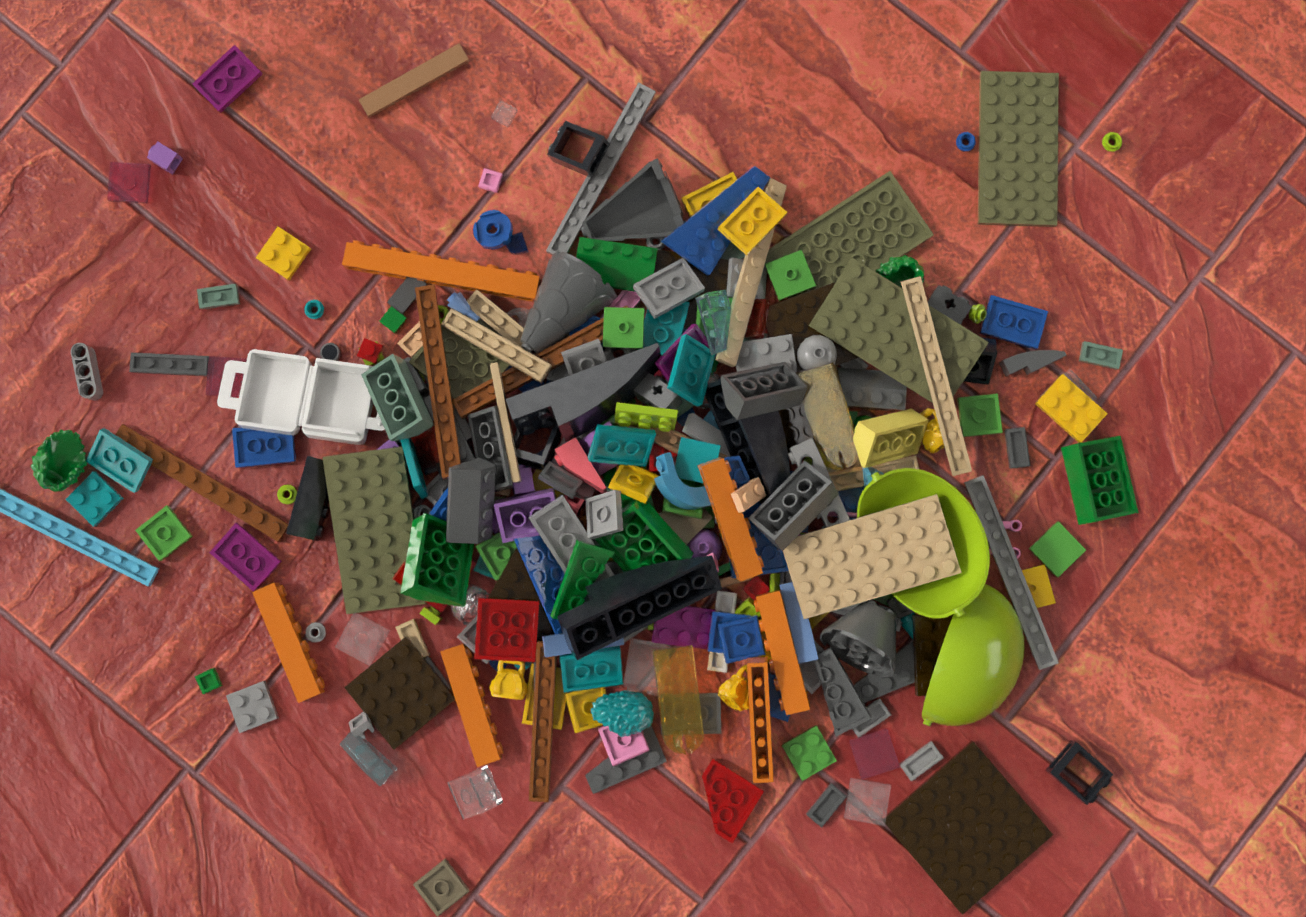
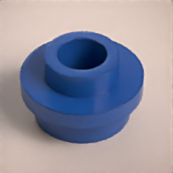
M969 132L959 134L956 139L957 148L963 152L972 150L976 144L975 137ZM962 140H967L969 144L964 145Z

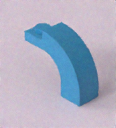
M671 452L656 457V467L661 476L654 478L660 493L670 503L688 510L711 506L705 486L689 487L679 479Z

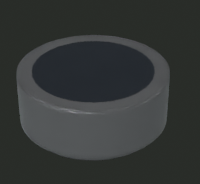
M326 343L320 349V356L322 359L338 361L341 351L334 343Z

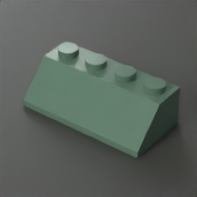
M392 354L361 374L390 441L418 436L434 426L404 359Z

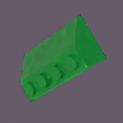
M579 237L576 258L599 273L604 284L609 283L613 289L636 292L633 289V285L654 274L658 248Z

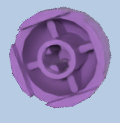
M701 529L687 544L694 553L692 558L714 553L718 561L722 554L720 537L709 529Z

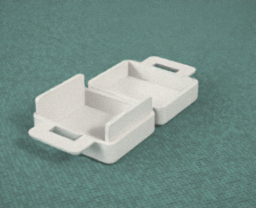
M253 349L248 353L247 362L229 360L225 364L217 404L221 408L236 410L235 422L241 428L296 435L300 430V426H302L303 433L309 438L362 445L366 442L368 429L385 430L378 412L376 418L371 417L373 401L361 376L372 366L316 358L315 366H312L309 359L305 356ZM235 373L244 374L239 398L231 397Z

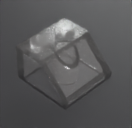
M487 765L447 782L463 820L484 813L503 803L500 791L497 789L492 773Z

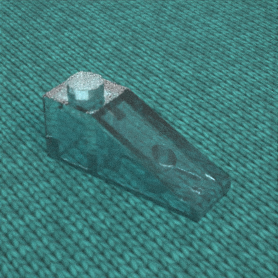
M726 290L707 292L697 297L696 301L712 356L727 350L731 307Z
M351 731L340 743V746L357 765L380 787L398 769L366 739L361 738L359 735L355 737Z

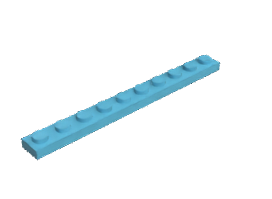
M0 488L1 513L146 586H151L159 568Z

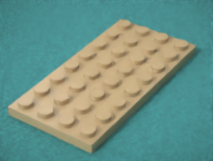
M937 494L799 535L783 550L804 619L961 573Z

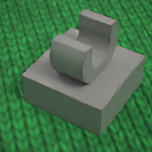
M364 712L349 721L350 731L355 737L359 735L363 739L366 738L364 731L367 729L372 733L374 732L371 720Z

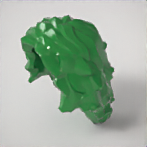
M906 255L891 257L888 262L881 263L880 268L875 270L876 273L901 288L902 281L921 276L922 283L925 280L923 267L918 264L916 259Z
M62 429L59 432H54L37 448L36 455L32 456L31 468L34 471L33 475L43 489L61 492L70 485L77 483V478L85 472L83 469L87 466L86 453L83 450L85 445L82 444V439L77 432L73 433L72 430L64 431Z

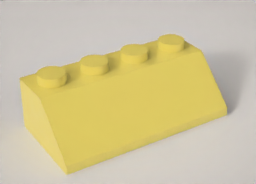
M908 409L858 421L853 441L861 466L868 468L918 454L929 420L913 409Z

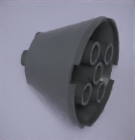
M868 600L856 606L822 631L820 640L823 645L826 646L828 644L832 647L837 657L850 666L872 675L874 672L882 673V677H890L895 672L896 614L892 610H884L875 601Z

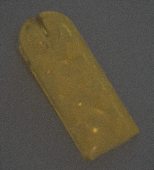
M834 363L797 374L808 386L802 402L818 452L824 464L833 470H842L845 467L852 466L859 458L853 441L855 429ZM839 451H841L845 463L841 461Z
M693 645L652 650L664 743L675 753L686 755L687 751L689 754H692L701 745L704 738ZM683 735H685L686 750L683 749Z

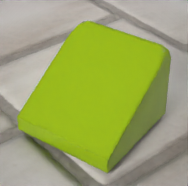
M769 574V592L780 589V574Z

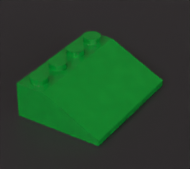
M1121 436L1061 447L1078 525L1139 513Z
M636 499L622 508L623 531L595 538L601 547L615 551L612 559L624 572L665 561L692 558L694 554L648 502L645 504Z
M425 513L412 521L401 594L417 600L464 607L474 544L447 542V522Z

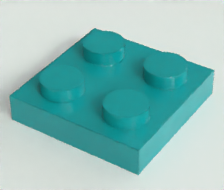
M93 471L65 500L93 527H96L124 498L96 471Z

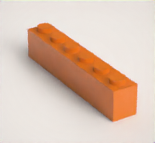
M719 457L697 465L736 579L741 582L762 574L764 563L761 556H757L755 538L750 536L749 529H751L749 520L747 517L744 518L742 512L738 513L731 496L738 488L735 480L730 478L729 472H731V467L728 460L725 461L724 458Z
M274 582L252 592L297 702L301 703L324 693L325 683L322 677L317 675V664L313 658H310L308 653L310 651L309 645L306 640L302 639L300 634L302 628L299 622L294 620V609L290 603H287L285 598L287 593L284 586Z
M781 590L759 594L756 596L757 600H754L756 612L761 614L762 620H759L761 632L765 631L767 639L764 640L766 652L770 651L772 659H769L771 671L776 673L777 679H774L776 691L780 690L782 698L779 699L781 711L785 710L786 715L810 710V703Z
M465 644L440 651L476 766L480 767L500 760L502 758L501 754H504L501 742L497 743L495 737L498 734L495 723H491L489 718L492 715L489 704H485L483 699L485 691L483 685H479L477 677H479L477 666L472 665V651Z
M768 657L747 658L753 783L774 782Z

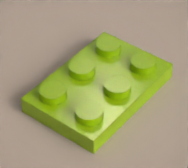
M617 402L614 423H618V425L623 427L635 425L641 429H650L651 427L659 428L663 432L675 430L678 410Z

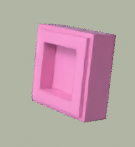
M484 168L478 187L498 193L503 174Z

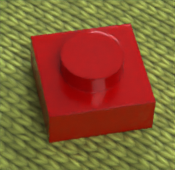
M364 338L357 357L377 364L384 346Z
M754 576L742 590L754 601L757 600V595L767 593L770 588L758 576Z

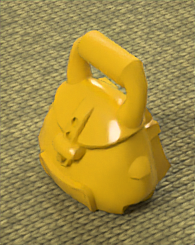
M927 408L920 414L925 418L933 414L935 419L928 422L922 443L926 450L934 454L944 448V443L935 410Z
M499 660L498 674L491 681L489 687L491 695L493 697L523 700L528 693V685L524 680L525 662ZM503 663L520 665L519 670L504 669Z
M747 664L743 665L737 674L732 675L730 679L721 684L718 690V696L727 706L738 711L749 709L748 680L743 677V673L747 672Z

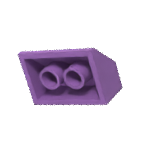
M549 488L495 500L494 508L502 542H511L515 538L538 536L539 533L528 517L556 499L555 490Z

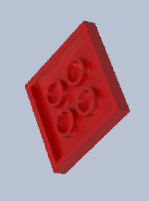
M478 598L474 659L535 662L539 601Z

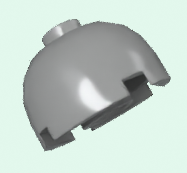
M812 335L806 338L800 344L797 351V361L803 370L835 364L837 359V350L834 343L822 335Z

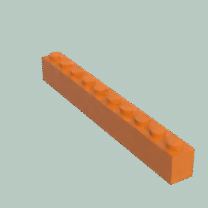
M355 240L353 243L346 242L342 262L344 268L348 270L399 279L410 277L427 284L475 292L477 289L484 294L529 302L535 301L538 287L541 283L540 276L531 271L519 273L514 268L502 270L492 264H487V267L480 266L478 262L474 261L463 263L459 259L451 257L446 260L441 259V256L435 254L423 256L418 251L406 253L400 248L391 247V250L384 249L382 245L372 244V246H367L364 242Z

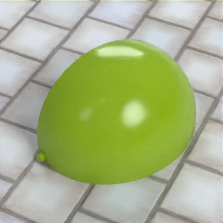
M902 468L889 471L883 475H880L879 472L872 474V481L864 488L860 495L857 518L937 494L961 570L959 574L892 593V595L907 608L925 617L945 618L952 614H956L959 617L965 614L963 611L964 607L973 602L982 591L987 580L990 564L987 537L977 513L954 486L930 472L913 468Z
M988 584L984 585L982 591L973 602L964 607L963 611L965 614L959 617L954 614L923 706V724L931 726V723L961 726L985 718L1007 699L1018 680L1024 658L1022 626L1011 603L998 590Z

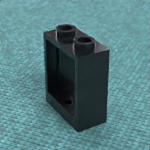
M565 121L563 126L559 128L556 139L549 146L547 155L554 163L593 178L610 144L604 136ZM572 132L594 141L582 164L560 155Z
M557 423L548 428L552 429L542 456L519 450L524 435L521 436L519 431L516 430L513 438L518 464L543 470L547 463L552 461L555 449L562 436Z
M1073 740L1068 742L1045 770L1079 801L1086 805L1093 803L1097 799V793L1110 784L1113 775ZM1077 753L1101 772L1083 794L1079 793L1059 775Z

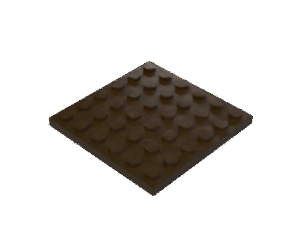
M973 741L969 742L881 819L962 915L1053 836L1052 832Z

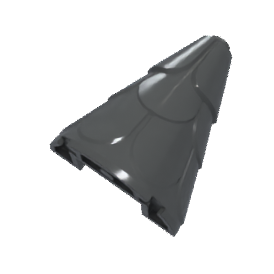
M658 158L648 162L633 178L625 182L609 199L602 202L582 222L581 230L585 238L604 241H624V239L669 236L676 228L686 222L682 219L684 214L666 171L663 172V165Z
M555 251L548 261L533 307L529 310L520 339L521 347L530 353L538 354L567 337L569 332L587 322L589 318L603 310L604 307L612 304L617 298L614 289L609 283L604 284L601 275L580 259L566 252L559 254L558 251Z

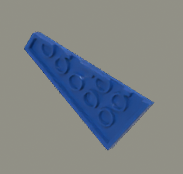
M756 166L752 167L661 242L700 271L710 275L731 242L718 230V227L757 187L763 190L770 177Z
M740 456L722 457L725 461L728 460L731 467V472H729L730 478L735 480L738 489L750 481ZM760 501L742 512L744 518H749L761 506ZM749 520L751 529H749L750 536L755 538L757 556L760 555L764 563V567H762L763 573L760 575L789 571L783 551L768 540ZM729 558L731 578H736Z
M540 535L515 538V544L554 633H563L559 621L553 619L550 615L565 575L564 571Z

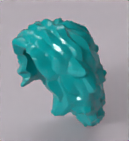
M627 690L617 691L609 695L603 694V696L596 699V702L592 703L591 714L593 720L602 723L604 727L609 726V731L618 734L620 737L642 733L644 729L649 728L653 723V705L643 693Z

